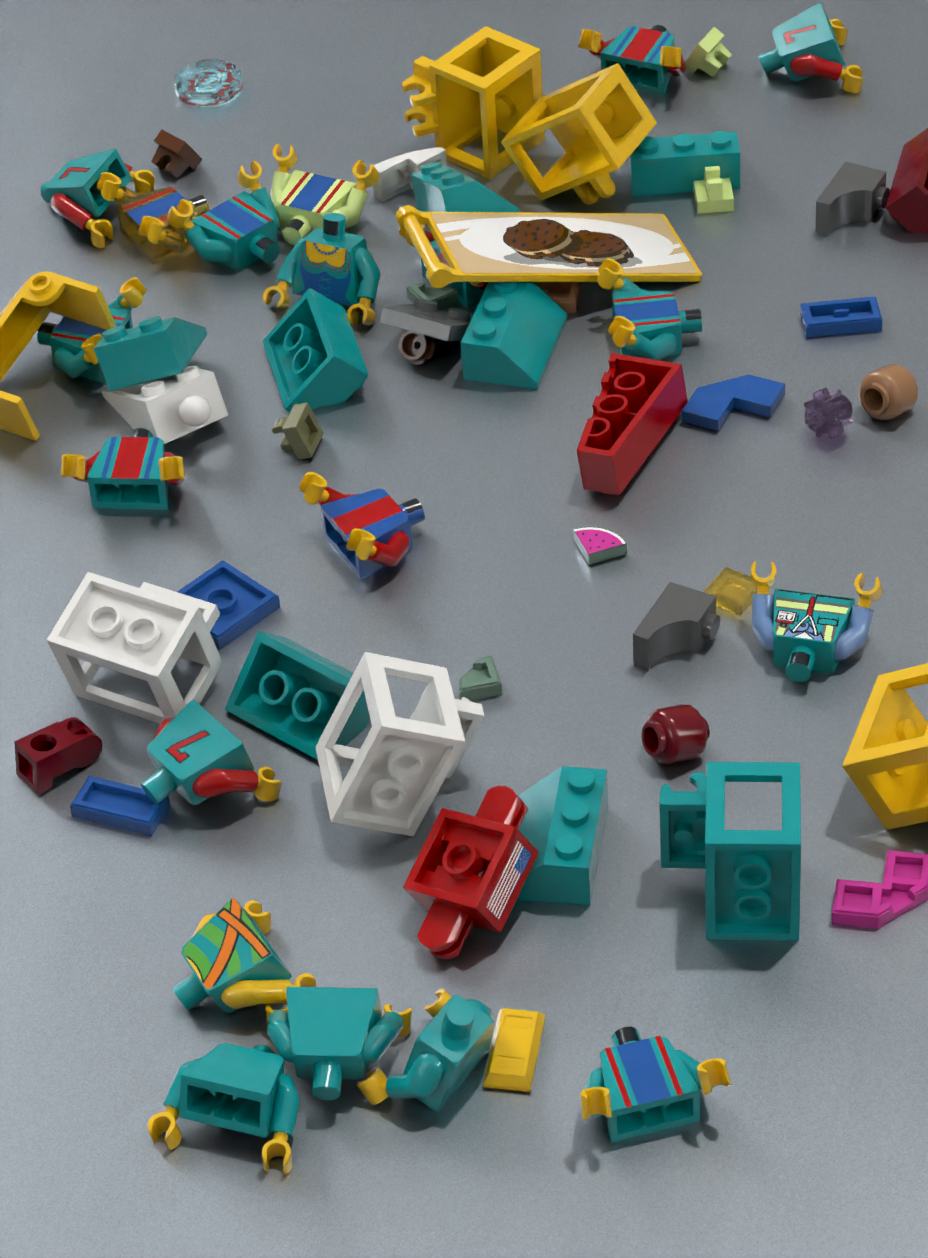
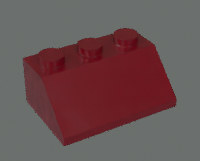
M928 128L904 144L885 206L891 218L901 223L911 233L928 234Z

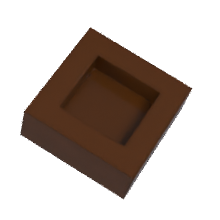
M162 129L154 139L158 148L151 162L162 171L166 168L175 178H178L188 167L195 171L202 161V158L185 141Z

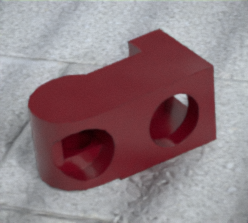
M76 717L53 723L14 741L16 775L37 795H40L52 789L53 778L75 767L84 768L92 764L102 751V739Z

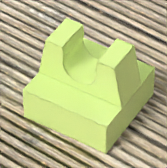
M713 27L685 61L686 68L693 74L699 68L713 77L732 55L720 42L725 35Z
M719 166L705 167L704 180L694 181L697 213L734 211V196L730 178L720 179Z

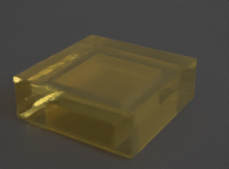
M725 567L704 590V593L716 596V607L741 616L752 604L753 594H757V587L752 583L751 576Z

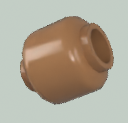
M891 364L870 372L862 379L859 386V398L867 414L874 419L886 421L908 412L915 405L918 398V387L910 371L903 366Z

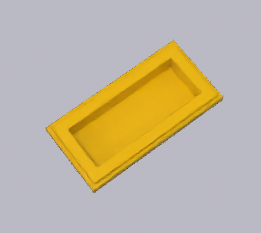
M508 1008L499 1010L483 1087L531 1092L546 1015L538 1011Z

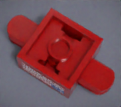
M495 786L488 789L475 816L441 808L403 886V889L428 912L417 934V938L424 947L439 959L448 960L457 957L473 925L501 933L539 854V851L519 831L528 807L507 786Z

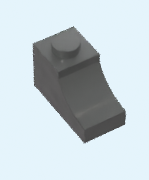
M845 162L816 201L815 232L830 235L837 227L849 222L859 220L871 222L878 211L886 206L890 189L886 187V172Z
M669 582L633 633L634 666L650 670L655 663L671 654L685 651L699 653L707 640H712L716 636L720 626V616L716 614V596Z

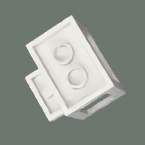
M87 572L46 640L74 695L159 724L163 719L174 718L193 699L200 704L223 664L210 634L211 629L220 616L216 604L150 583L143 582L141 587L138 588L91 572ZM179 657L204 665L184 700L171 674V670ZM78 659H81V660H84V661H85V662L83 663L82 667H81V665H80ZM100 666L148 682L159 707L90 685Z
M364 652L315 747L331 822L414 836L445 778H451L484 718L482 704L470 702L465 697H462L461 700L454 699L447 668ZM386 675L429 683L410 719L395 716ZM364 689L372 728L360 749L335 744ZM339 764L351 766L344 781L342 780Z

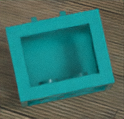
M707 762L706 776L703 772H696L690 775V783L697 788L696 791H672L669 784L663 785L659 801L661 868L705 869L706 939L799 940L801 880L800 763ZM725 782H782V830H725Z

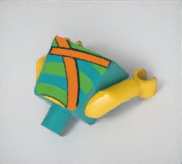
M233 897L217 913L207 914L202 917L192 938L182 947L181 954L193 973L172 989L188 1011L210 996L225 1013H232L237 1009L287 1003V987H316V979L311 974L304 973L296 978L295 984H291L289 979L292 975L265 937L271 930V913L267 911L262 913V905L255 900L247 902L243 908Z

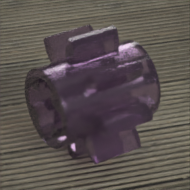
M823 388L813 393L814 399L804 403L806 408L805 424L812 431L816 432V437L828 433L831 439L844 434L843 427L853 424L851 419L853 413L852 403L842 394L840 389L829 393L827 388Z

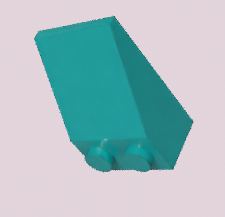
M155 316L141 321L138 327L126 330L125 326L121 325L106 330L93 349L109 391L182 373L207 336L206 328L176 317L162 320L160 316Z

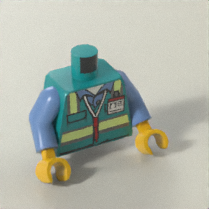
M755 561L751 566V581L757 587V594H753L752 628L763 648L773 651V664L779 668H786V675L791 680L804 682L811 677L812 672L824 674L834 672L840 660L847 659L863 647L874 610L870 609L871 603L881 597L883 588L877 576L874 588L870 591H863L865 576L863 573H860L854 581L856 592L860 597L858 606L855 605L854 598L775 588L774 595L770 594V587L776 581V566L771 561L770 576L760 578L756 574Z

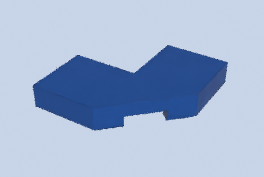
M748 374L698 387L682 409V422L718 431L733 408L771 417L785 395V384Z

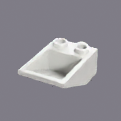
M186 365L182 373L113 391H109L108 387L101 390L103 397L133 429H147L153 434V437L161 438L164 444L228 416L214 372L199 369L197 366Z

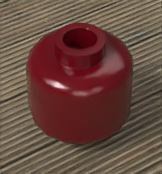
M680 704L653 711L642 728L641 737L647 754L660 764L673 765L692 761L700 757L706 748L710 730L706 719L701 716L698 710L691 705Z

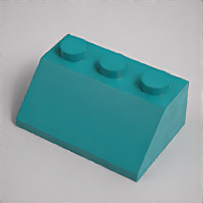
M716 131L710 134H678L668 137L646 136L627 159L632 196L694 192V181L704 180L705 167L719 166L720 179L730 178L732 189H740V147L737 132Z
M441 162L424 164L420 166L421 171L410 174L416 206L419 211L519 212L517 206L478 181L464 175L462 172H457L452 167L442 165Z
M488 282L461 341L463 379L538 389L568 320L567 313L534 282Z
M311 288L304 293L262 340L284 408L288 412H291L295 404L307 402L311 409L343 403L354 391L362 387L365 379L369 376L344 307Z
M258 631L224 710L318 760L315 747L353 672L286 637ZM364 689L335 744L346 746L367 727L370 715Z
M562 766L522 792L519 796L528 807L519 831L539 851V854L517 900L591 906L608 812L607 769Z

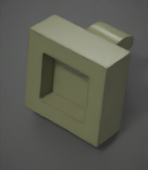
M308 402L295 404L289 416L277 419L272 428L273 434H285L280 447L283 450H293L298 460L312 458L324 433Z

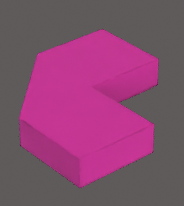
M887 850L883 883L837 879L832 909V924L880 928L928 900V854Z

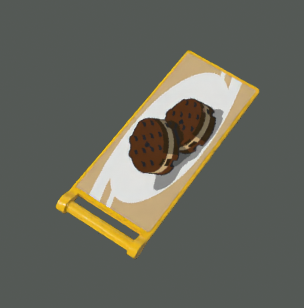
M411 205L403 206L396 212V220L400 228L407 231L427 269L426 276L434 288H443L452 282H598V269L607 258L613 259L621 265L623 272L619 278L626 277L631 282H700L702 272L664 214L423 212ZM427 224L449 267L439 261L421 225Z

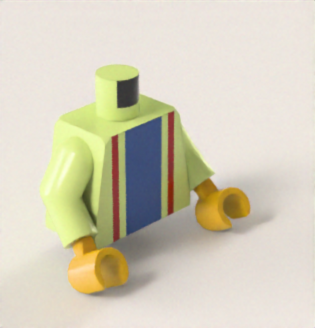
M279 143L276 144L272 154L279 167L278 171H275L273 174L270 197L277 212L283 238L289 244L296 245L300 238L306 237L316 228H323V216L328 213L343 214L346 217L345 229L357 224L369 195L366 192L367 187H372L379 181L378 170L371 164L366 173L365 163L362 160H358L352 168L358 183L294 170L290 174L289 169L297 164L298 156L293 146L290 145L289 155L281 158L282 148Z

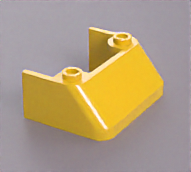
M48 271L39 272L31 276L0 313V382L50 312L105 330L116 327L100 288ZM0 391V429L37 441L40 434L22 398Z

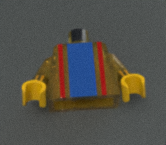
M109 172L101 174L97 188L101 191V195L105 200L113 201L115 198L121 232L153 265L175 253L184 252L191 245L183 235L186 231L183 228L171 226L167 220L170 208L174 206L177 210L179 201L185 199L176 189L165 187L148 193H137L125 186L120 187L122 181L116 175ZM203 195L187 200L193 206L190 220L210 210L209 204Z

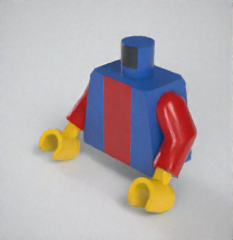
M307 472L304 475L299 489L305 492L304 499L307 503L315 505L319 502L324 537L360 579L371 575L384 566H396L402 557L410 552L413 547L411 526L425 520L423 507L416 498L398 505L384 489H375L361 494H343L330 487H326L327 481L317 473Z

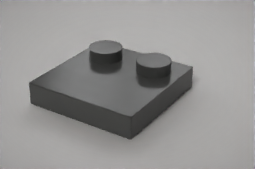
M415 299L414 304L383 307L380 322L437 339L454 341L462 340L471 321V313L455 308H449L448 312L437 309L438 304L436 302Z

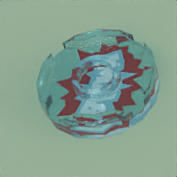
M203 59L197 61L196 66L190 69L187 65L175 75L174 80L175 93L178 99L189 106L198 108L217 107L233 101L243 91L244 84L241 70H236L233 63L221 59Z

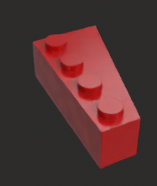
M611 353L608 361L609 370L604 372L601 380V393L595 397L592 405V418L587 419L576 450L583 489L614 495L622 493L688 402L682 364Z

